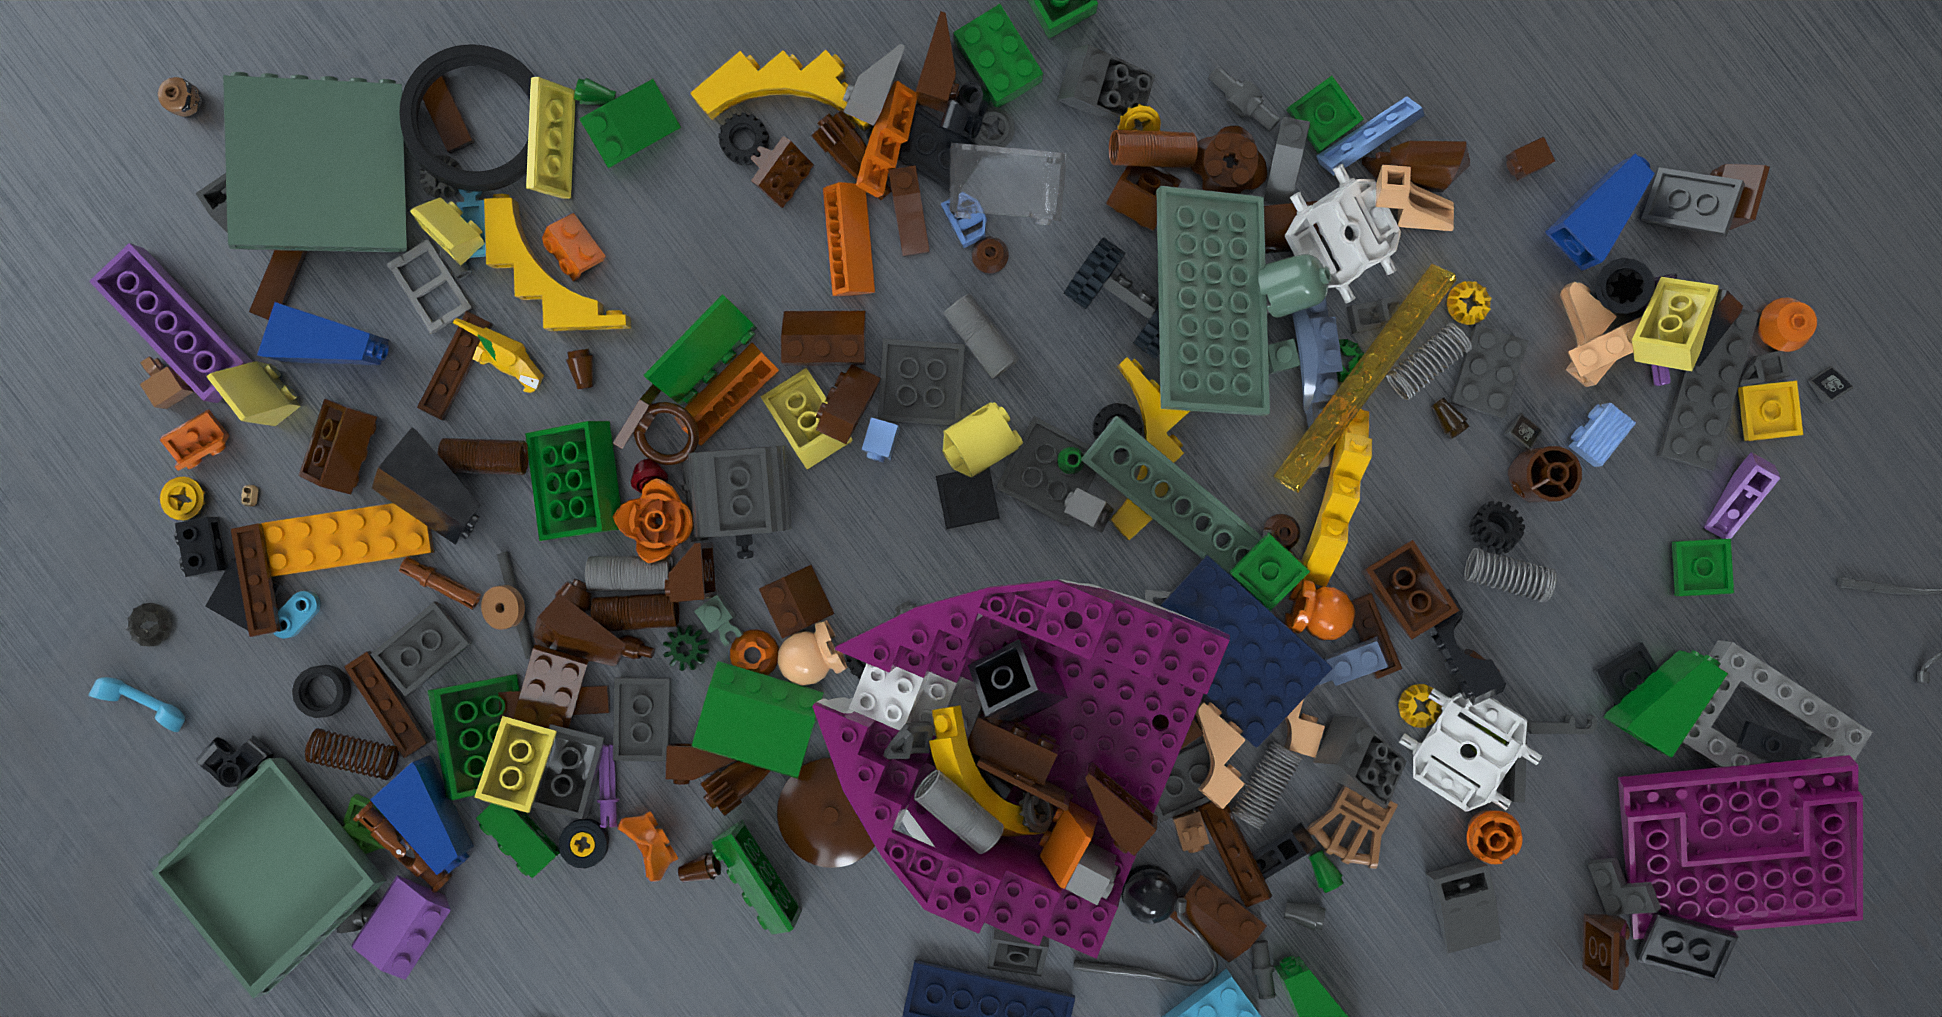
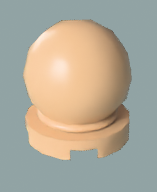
M827 620L815 623V633L809 631L796 632L782 643L778 651V665L783 676L792 683L802 686L816 684L826 677L829 669H833L836 674H839L848 668L844 654L835 650L832 638L836 637Z

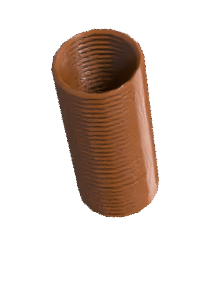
M1115 129L1109 141V158L1114 166L1191 168L1196 162L1198 142L1193 132Z

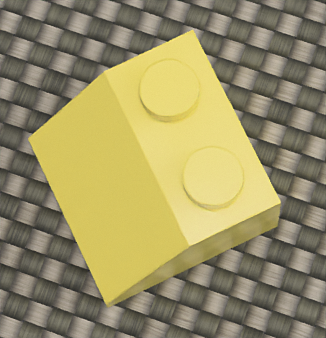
M439 197L416 206L410 211L421 228L460 266L485 244L480 236L483 233L482 230L472 220L467 223L461 217L463 212L452 201L447 204Z

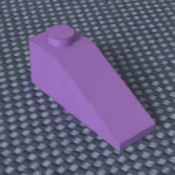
M1750 452L1732 475L1705 523L1704 529L1722 539H1731L1780 480L1781 477L1776 466Z

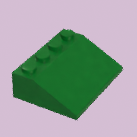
M722 294L643 376L680 405H683L684 402L689 404L699 394L697 389L703 383L709 384L717 376L716 370L723 363L727 365L737 355L735 350L741 344L747 345L755 337L756 333L754 331L757 327Z
M585 421L525 433L539 541L619 530L613 519L614 513L621 504L610 421Z
M718 661L708 687L692 747L798 779L817 721L813 704L823 699L824 692Z
M517 674L428 690L447 799L456 800L476 794L501 722L500 715L505 710V702L498 696V692L520 691Z
M740 820L712 840V852L719 861L723 860L728 867L726 872L730 880L734 884L738 883L743 890L742 897L749 907L753 906L759 914L757 920L764 930L768 929L772 935L790 932L795 928L802 909L744 821Z

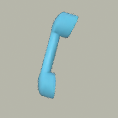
M98 678L88 694L93 698L106 701H119L121 695H124L157 711L155 715L156 721L173 732H179L185 722L184 714L177 707L137 690L117 678Z

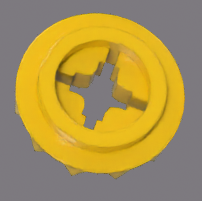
M1138 104L1134 108L1128 107L1127 112L1120 116V123L1117 126L1119 130H1138L1134 128L1135 119H1139L1140 122H1143V131H1160L1161 120L1159 114L1150 105L1143 106Z
M1464 281L1454 286L1449 292L1447 309L1455 321L1465 325L1476 324L1485 319L1491 310V297L1488 295L1486 287L1481 286L1477 282ZM1473 293V302L1479 306L1470 307L1467 311V304L1459 299H1467Z
M176 477L169 480L162 488L160 504L163 511L169 517L176 520H190L194 516L201 514L200 510L206 504L204 502V494L206 492L201 489L199 482L194 481L190 477ZM186 491V496L192 499V502H185L182 506V501L175 498L174 495H184Z
M1415 684L1403 691L1399 698L1398 708L1401 717L1406 723L1413 727L1427 728L1436 722L1442 713V706L1428 698L1434 688L1425 684ZM1413 698L1422 702L1428 700V703L1425 705L1428 714L1422 711L1415 712L1418 706Z

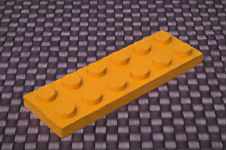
M394 503L261 523L271 577L434 553L431 528Z

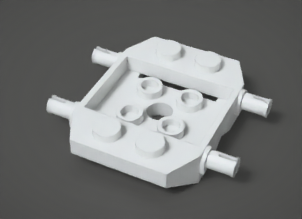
M1340 164L1332 169L1340 183V187L1313 205L1307 206L1301 192L1290 197L1297 210V215L1286 232L1285 238L1295 256L1310 254L1317 257L1324 267H1328L1331 274V282L1328 283V288L1336 287L1344 302L1349 303L1356 297L1348 284L1358 278L1366 269L1380 262L1386 275L1397 271L1390 256L1397 251L1401 231L1389 208L1376 207L1375 179L1355 180L1354 177L1349 178L1344 165ZM1315 223L1319 227L1320 234L1326 240L1332 252V257L1341 269L1338 272L1313 226ZM1347 226H1350L1353 230V237L1350 241L1347 240L1344 234Z
M1434 688L1428 698L1440 704L1443 711L1423 742L1416 741L1406 733H1404L1399 743L1413 751V778L1466 812L1491 801L1506 811L1512 801L1496 790L1506 773L1518 757L1521 758L1523 756L1537 765L1543 756L1530 749L1526 744L1527 719L1492 697L1473 706L1469 699L1465 700L1461 693L1447 697ZM1460 712L1509 742L1507 746L1458 716ZM1465 744H1471L1476 747L1477 755L1467 758L1462 754L1461 747Z

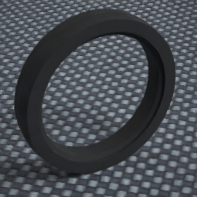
M469 44L446 48L422 62L412 73L404 87L399 110L404 141L418 164L431 176L448 186L479 192L496 190L513 184L527 174L528 140L522 150L512 160L500 167L486 171L458 169L438 159L423 142L418 122L420 104L426 91L439 77L461 67L482 66L498 70L512 78L523 89L529 101L531 78L535 76L518 59L494 47Z

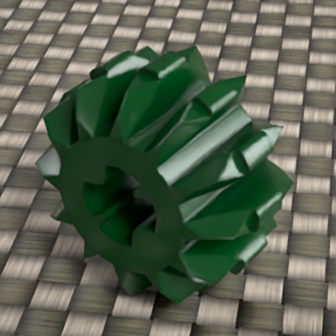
M691 624L687 626L686 632L682 625L677 626V634L673 631L667 634L672 642H663V646L671 650L663 655L664 657L671 655L674 657L669 663L672 667L680 662V671H684L687 664L691 670H695L696 662L699 664L706 662L700 654L707 655L710 653L708 648H702V645L709 643V638L700 640L699 637L704 631L699 629L693 634L694 626ZM683 641L686 644L692 645V649L689 650L690 655H688L687 651L682 652L681 646L684 645Z

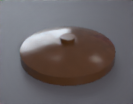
M831 757L815 759L804 764L798 779L790 777L787 780L778 800L777 820L784 841L797 856L816 866L836 868L859 861L875 847L842 789Z

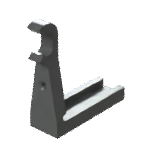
M1567 714L1565 722L1527 720V732L1530 734L1588 735L1596 730L1598 723L1595 716L1589 715L1586 718L1588 721L1587 726L1576 728L1574 725L1576 719L1573 715ZM1523 756L1517 758L1504 777L1503 796L1512 802H1525L1526 758Z

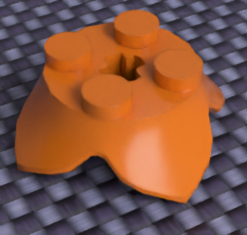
M658 478L645 484L642 488L641 497L626 501L613 515L618 529L625 536L636 541L638 556L647 563L657 562L666 558L677 545L689 538L694 526L693 516L689 507L681 501L677 491L671 485ZM660 515L663 519L661 527L660 524L656 523V518H660Z
M651 811L642 816L621 819L617 829L634 840L644 857L646 877L652 882H657L663 878L669 865L679 858L671 845L665 846L670 842L662 828L658 827L655 829L658 823Z

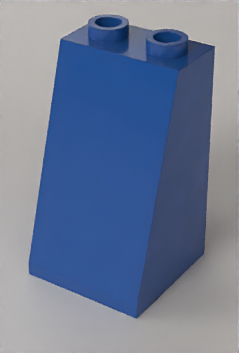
M1636 153L1610 169L1545 231L1581 271L1600 264L1606 259L1655 174L1650 169L1649 162Z
M275 302L257 355L291 363L381 365V362L386 359L389 352V346L387 345L389 339Z
M430 755L410 763L370 799L436 875L445 870L450 873L470 857L467 852L474 845L453 800L446 798L443 779Z

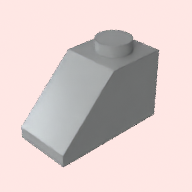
M1076 488L1074 493L1070 492L1064 503V507H1066L1064 512L1101 533L1114 511V508L1107 502L1079 488Z

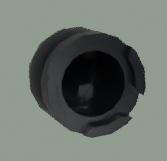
M1620 258L1611 261L1601 269L1596 280L1595 291L1597 299L1605 308L1616 314L1630 315L1640 312L1648 306L1655 291L1656 283L1652 272L1644 263L1636 259Z
M1146 862L1130 869L1121 897L1131 917L1138 922L1152 925L1161 923L1171 916L1176 909L1178 893L1176 885L1164 868L1158 864Z

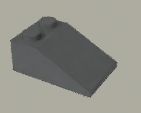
M550 724L549 729L557 731L532 807L578 819L588 818L595 793L605 737Z

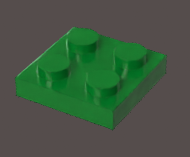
M1332 75L1286 109L1292 118L1310 122L1307 139L1317 153H1320L1364 120Z
M1269 532L1230 570L1231 575L1269 610H1272L1310 572L1298 558Z
M1731 539L1672 541L1675 596L1734 593Z

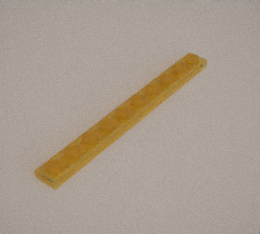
M1434 264L1430 265L1274 474L1275 481L1299 493L1457 280L1455 273Z

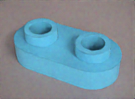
M301 591L294 594L278 611L281 632L273 634L283 639L296 636L319 612L321 606L319 597L311 591ZM302 600L306 602V608L304 610L300 608V602ZM283 620L287 622V628L285 630L281 627V622Z

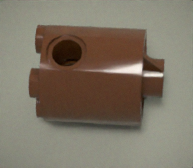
M1547 446L1520 453L1509 467L1508 476L1513 491L1525 501L1557 502L1571 497L1578 490L1582 480V467L1578 458L1570 450L1560 446Z

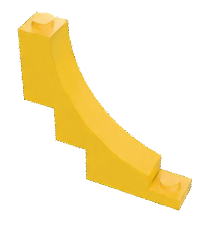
M493 194V198H484L486 265L494 269L514 268L515 297L521 300L542 299L544 329L548 331L631 329V318L623 314V311L608 310L606 315H604L602 303L568 290L543 268L527 242L521 223L519 203L516 200L510 198L509 194Z

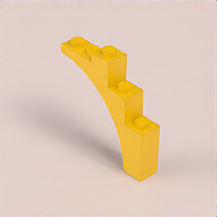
M782 50L759 71L757 70L760 66L750 54L745 57L739 51L690 92V94L709 118L713 120L733 106L750 99L769 95H794L811 98L829 105L838 111H844L847 102L842 99L848 84L845 81L842 84L840 83L846 78L843 70L845 64L836 54L831 56L827 50L822 52L802 70L800 69L803 66L793 54L788 56ZM847 114L863 132H866L873 126Z
M1126 357L1117 368L1130 384L1138 401L1144 425V439L1174 463L1184 454L1181 450L1183 444L1175 435L1172 434L1169 437L1166 432L1190 411L1161 409L1159 384L1153 379L1149 381L1142 374L1145 370L1136 359L1130 360ZM1141 465L1137 480H1142L1146 477L1148 471L1145 465ZM1166 482L1159 483L1155 488L1157 497L1164 496L1168 491ZM1126 498L1123 505L1114 513L1109 521L1126 540H1130L1153 518Z
M1343 405L1339 412L1336 445L1326 490L1313 532L1301 559V562L1310 570L1303 579L1313 581L1314 584L1320 586H1327L1348 543L1349 521L1360 500V481L1372 458V439L1369 438V411L1358 407Z

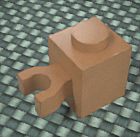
M149 356L140 362L151 376L142 382L140 386L154 407L168 409L194 392L172 367L167 366L164 368L159 358L153 360Z
M1197 807L1171 818L1179 845L1183 851L1188 850L1189 853H1195L1203 850L1204 845L1210 844L1201 813Z

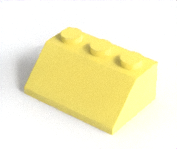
M502 716L474 798L530 813L557 731Z

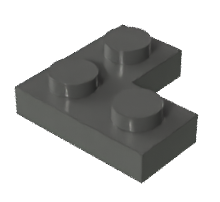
M1617 858L1596 859L1588 863L1607 915L1656 913L1661 909L1652 883H1626Z

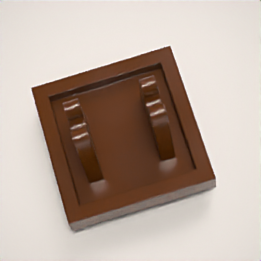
M784 136L773 150L759 146L757 150L761 155L759 157L751 156V160L759 167L751 182L774 204L781 208L793 197L795 190L803 179L808 176L810 169L814 165L791 140Z

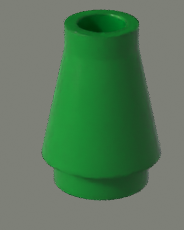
M587 77L585 80L578 79L574 93V100L580 101V104L603 106L616 97V91L610 90Z
M1067 447L1058 455V466L1066 474H1076L1084 467L1085 463L1080 460L1084 455L1078 448ZM1069 455L1076 456L1077 461L1075 465L1068 463L1067 458Z
M1322 849L1308 856L1318 887L1322 888L1324 893H1328L1344 884L1341 878L1343 875L1328 859Z

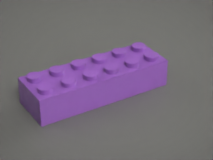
M128 243L89 281L203 401L219 403L223 399L206 376L216 371L253 362L145 248Z

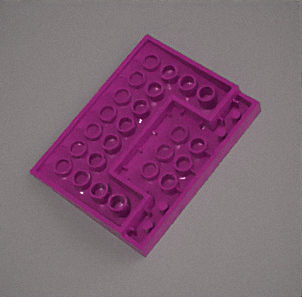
M1850 755L1618 777L1627 883L1651 882L1661 909L1658 911L1730 931L1863 920V795L1858 789V764ZM1654 913L1630 914L1631 935L1633 939H1642Z

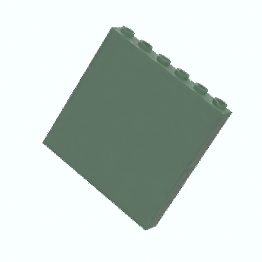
M231 72L230 75H223L228 246L230 249L406 253L404 139L399 114L402 84H396V81L391 79H381L378 83L367 82L364 78H350L349 81H338V78L332 76L320 77V80L308 79V76L291 75L290 78H279L277 74L263 73L260 77L248 76V73Z
M268 758L262 761L257 766L258 771L252 777H248L237 786L238 790L232 796L221 800L217 805L218 809L213 814L200 820L197 824L198 828L193 833L184 836L178 842L179 846L173 852L164 855L158 861L159 865L151 872L253 999L268 994L387 881L285 758Z

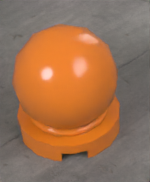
M1301 580L1292 589L1288 600H1292L1293 605L1291 614L1285 612V624L1296 634H1300L1305 629L1308 634L1319 640H1336L1344 636L1352 628L1355 617L1354 605L1348 595L1335 587L1322 586L1315 589L1313 581Z

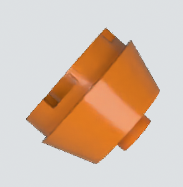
M1779 298L1769 303L1762 311L1760 326L1757 329L1760 338L1766 345L1778 351L1791 352L1802 348L1810 340L1817 327V317L1813 309L1807 304L1794 298Z
M1482 810L1476 813L1469 821L1466 838L1470 852L1479 860L1489 864H1502L1503 860L1508 859L1513 854L1516 856L1522 846L1521 828L1512 815L1503 811Z

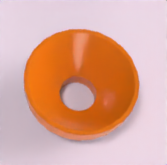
M759 629L747 630L743 632L742 636L736 637L731 645V664L753 672L769 675L778 664L779 646L772 635L766 631ZM749 647H755L760 651L761 658L757 663H749L745 659V651Z

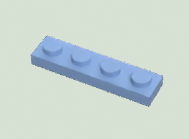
M1406 96L1316 156L1318 163L1334 176L1335 173L1332 169L1336 168V166L1343 164L1344 168L1348 167L1424 117L1423 108Z

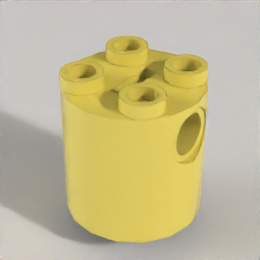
M990 402L943 431L942 452L954 470L969 477H974L1018 450L1019 446L1023 444L1016 430L1012 431L1007 422L1010 421V417L1002 406L999 408L995 402Z

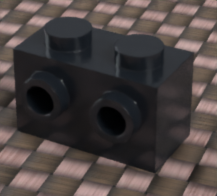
M203 517L175 523L174 538L180 548L181 557L179 563L181 570L185 573V577H199L223 572L227 569L228 560L219 517Z

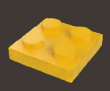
M1797 381L1738 387L1744 442L1803 435Z

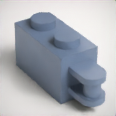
M1379 636L1326 655L1325 660L1333 666V669L1317 685L1333 680L1335 686L1387 668L1389 660Z

